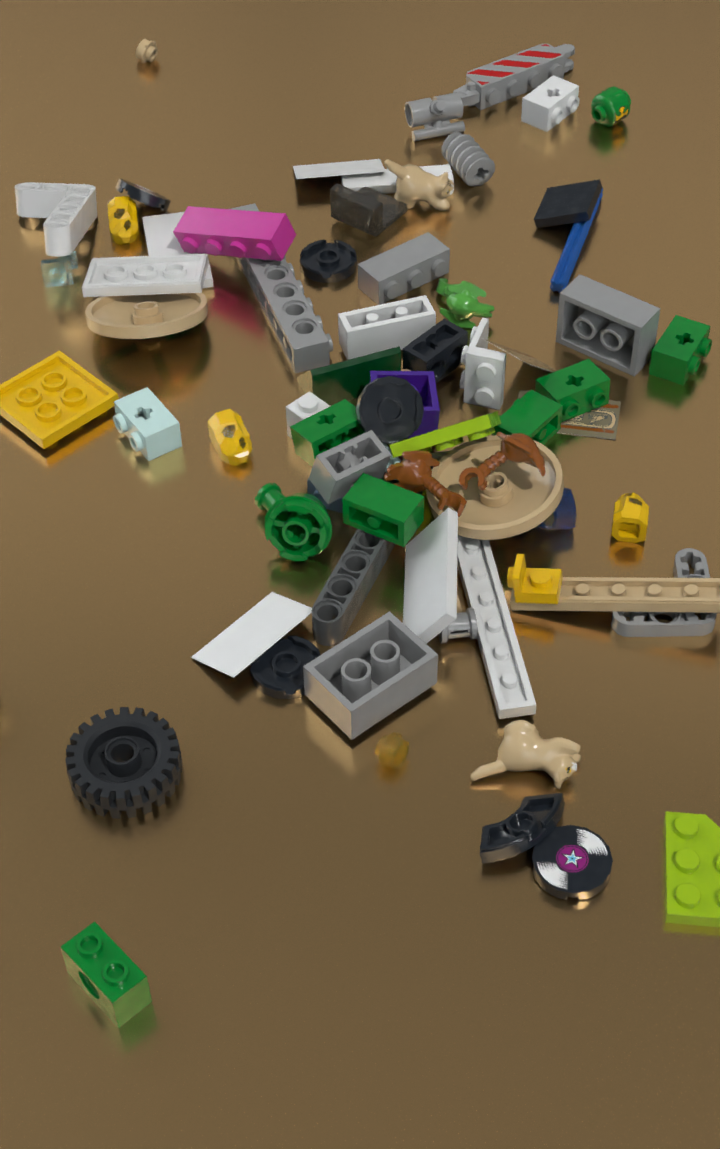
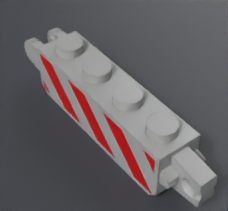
M542 43L467 71L466 84L454 90L453 93L458 92L460 94L463 107L476 106L478 109L483 110L532 91L553 75L563 79L564 73L574 68V61L568 59V57L575 54V47L572 44L553 47L550 44Z

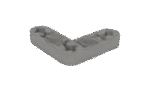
M692 548L678 551L675 555L673 566L674 578H710L705 555L701 551ZM688 564H691V567L694 568V574H689ZM613 611L611 626L617 634L624 637L704 636L713 631L717 613H700L702 620H699L695 612ZM666 614L673 621L661 623L655 619V616ZM645 616H648L647 622L644 621ZM625 617H630V621H626Z

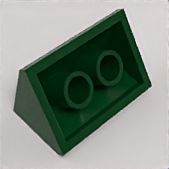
M398 346L312 369L297 376V380L304 394L310 391L330 406L343 399L347 401L358 398L365 386L369 384L370 371H401V349Z

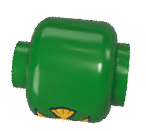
M615 86L605 89L592 99L591 114L593 119L603 126H614L629 115L631 108L630 96L625 90Z

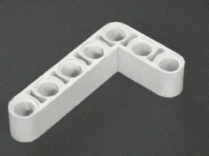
M35 182L15 185L17 215L30 218H47L43 224L46 254L55 257L70 255L97 217L96 187L88 184Z

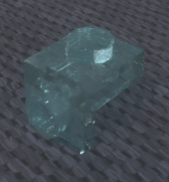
M76 251L67 256H60L58 259L41 261V271L45 287L74 285L73 269H78Z

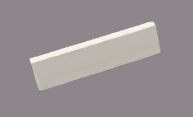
M450 164L420 166L425 172L435 176L448 172V178L454 183ZM385 169L386 172L341 175L344 196L396 193L397 176L388 169Z

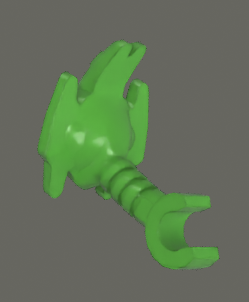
M439 279L436 292L446 296V303L449 307V310L440 308L439 311L448 318V321L461 328L472 329L476 326L474 322L469 320L473 316L480 318L492 317L491 312L495 310L494 306L478 302V296L486 297V292L483 289L467 281H462L460 284H448L447 279Z

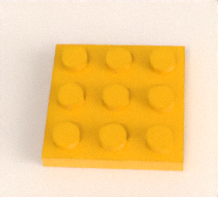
M59 350L0 384V415L41 448L45 449L114 407V401L118 400L119 397L118 393Z

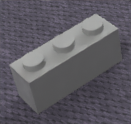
M427 232L359 263L358 288L376 304L386 303L449 273L450 249Z

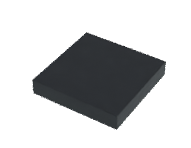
M600 179L547 188L534 217L536 228L589 221L603 188Z

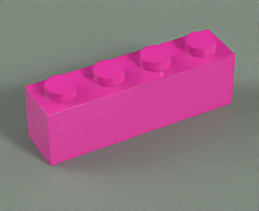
M191 206L187 207L173 231L181 248L187 253L277 261L283 260L296 236L286 213Z

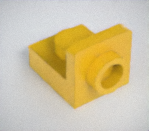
M517 554L515 565L508 568L507 575L508 588L514 589L515 603L558 604L563 580L562 569L526 568L525 555Z

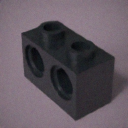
M444 318L403 348V369L434 371L435 382L438 383L462 365L461 355L464 346H468V331Z

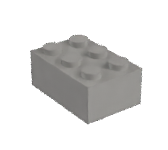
M579 274L560 292L556 342L635 377L651 360L652 349L656 343L661 308Z
M389 611L304 665L305 695L352 740L435 685L438 673V654Z

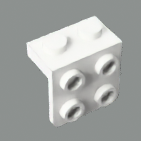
M482 317L478 327L474 326L472 328L470 345H465L462 351L461 364L465 365V370H463L461 375L460 389H464V403L500 410L504 399L507 353L488 349V342L484 339L488 340L489 319Z

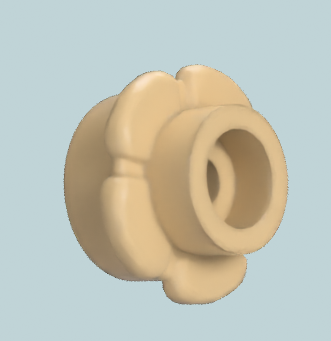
M143 39L139 43L135 55L141 59V63L154 61L158 54L156 42Z

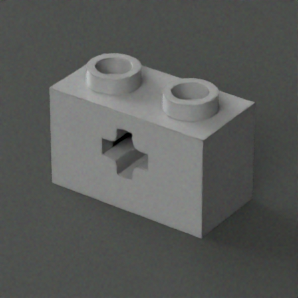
M370 430L316 455L309 480L327 504L344 497L362 473L381 479L391 454L376 434Z

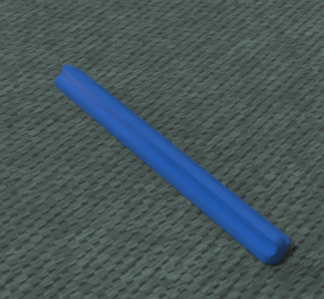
M603 188L590 220L573 224L550 281V289L553 292L558 291L560 293L567 287L603 196Z

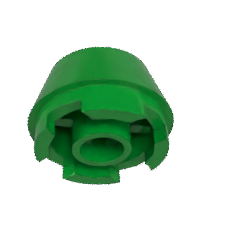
M295 493L276 501L266 513L264 523L266 539L280 551L279 555L285 559L305 561L308 557L322 552L331 540L332 524L327 509L321 500L311 494Z

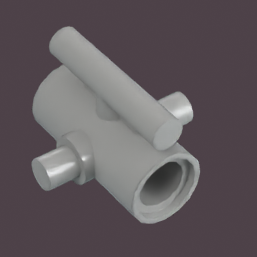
M458 92L434 96L433 100L431 98H424L405 103V117L409 127L424 125V129L412 131L414 142L450 135L453 132L465 131L463 121L450 123V120L462 118L463 102Z

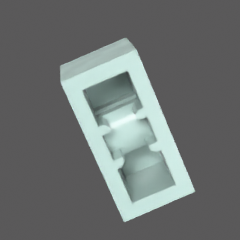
M148 387L114 401L116 415L113 416V422L116 429L121 434L125 433L129 438L132 448L136 452L140 451L148 461L182 446L179 421Z

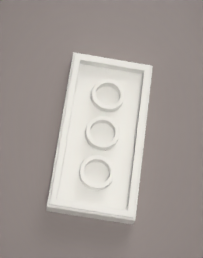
M184 212L142 217L148 256L191 254L184 252L173 233ZM210 263L208 264L203 288L214 287Z
M181 254L93 258L82 286L83 297L202 293L209 264L208 255Z
M450 508L442 512L406 545L403 624L426 644L457 619L458 513Z

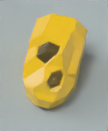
M129 196L114 197L108 203L111 239L119 245L131 244L136 241L139 235L136 202Z
M231 409L215 413L208 420V431L211 442L219 457L229 465L238 466L247 463L252 452V442L241 416Z
M634 492L623 494L614 504L611 536L618 541L637 543L646 539L649 505L638 494Z

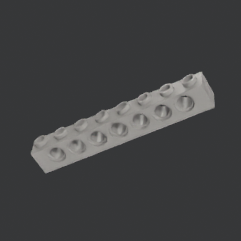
M255 203L231 208L232 210L259 211ZM284 256L282 261L236 257L294 373L330 365L329 352L333 351L331 336L329 333H324L322 320L319 315L315 316L310 297H305L302 282L295 279L293 266L291 263L286 262V257Z

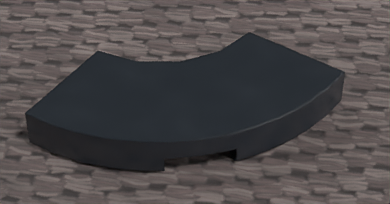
M563 793L526 796L523 798L521 806L508 818L498 823L483 826L480 844L482 864L516 856L546 838L554 830L562 817L565 807Z

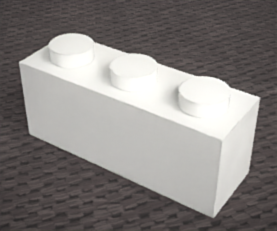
M426 295L338 313L339 344L347 360L398 346L402 350L436 325V313Z

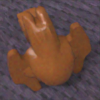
M497 432L496 435L502 439L501 451L495 452V455H491L489 459L487 458L477 468L469 467L462 471L459 476V483L463 490H467L468 481L473 477H477L479 489L485 490L487 487L486 477L496 467L501 466V463L504 464L506 460L515 463L524 462L534 466L543 477L546 472L544 458L535 441L530 436L523 433L507 436Z
M403 452L404 460L387 468V472L384 475L386 481L397 479L398 482L394 485L415 493L427 489L439 500L437 503L439 510H443L444 506H450L458 513V517L462 515L467 501L458 493L449 491L432 477L430 466L437 467L440 462L433 458L430 452Z

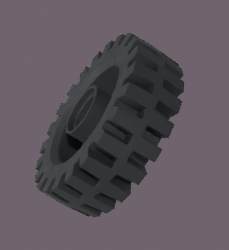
M120 707V714L118 715L114 714L113 708L105 710L104 719H101L96 714L90 717L91 726L83 722L78 727L79 734L73 733L70 738L71 745H67L65 761L72 791H74L75 797L79 802L83 801L85 808L90 811L95 808L97 815L103 817L110 810L111 817L120 819L122 811H126L128 818L137 817L136 809L141 808L145 815L152 812V802L160 807L165 803V795L168 797L173 795L175 785H179L181 780L182 757L176 732L173 727L170 728L169 722L164 718L159 720L158 714L152 711L146 716L143 708L136 707L134 713L130 714L129 707Z

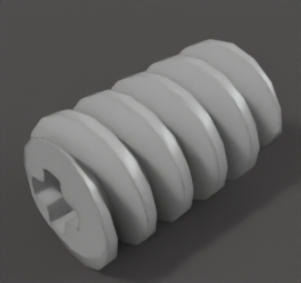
M453 132L444 140L441 148L444 159L448 161L454 171L457 172L467 185L480 186L493 176L495 172L494 161L489 158V155L484 152L472 136L462 134L461 132Z

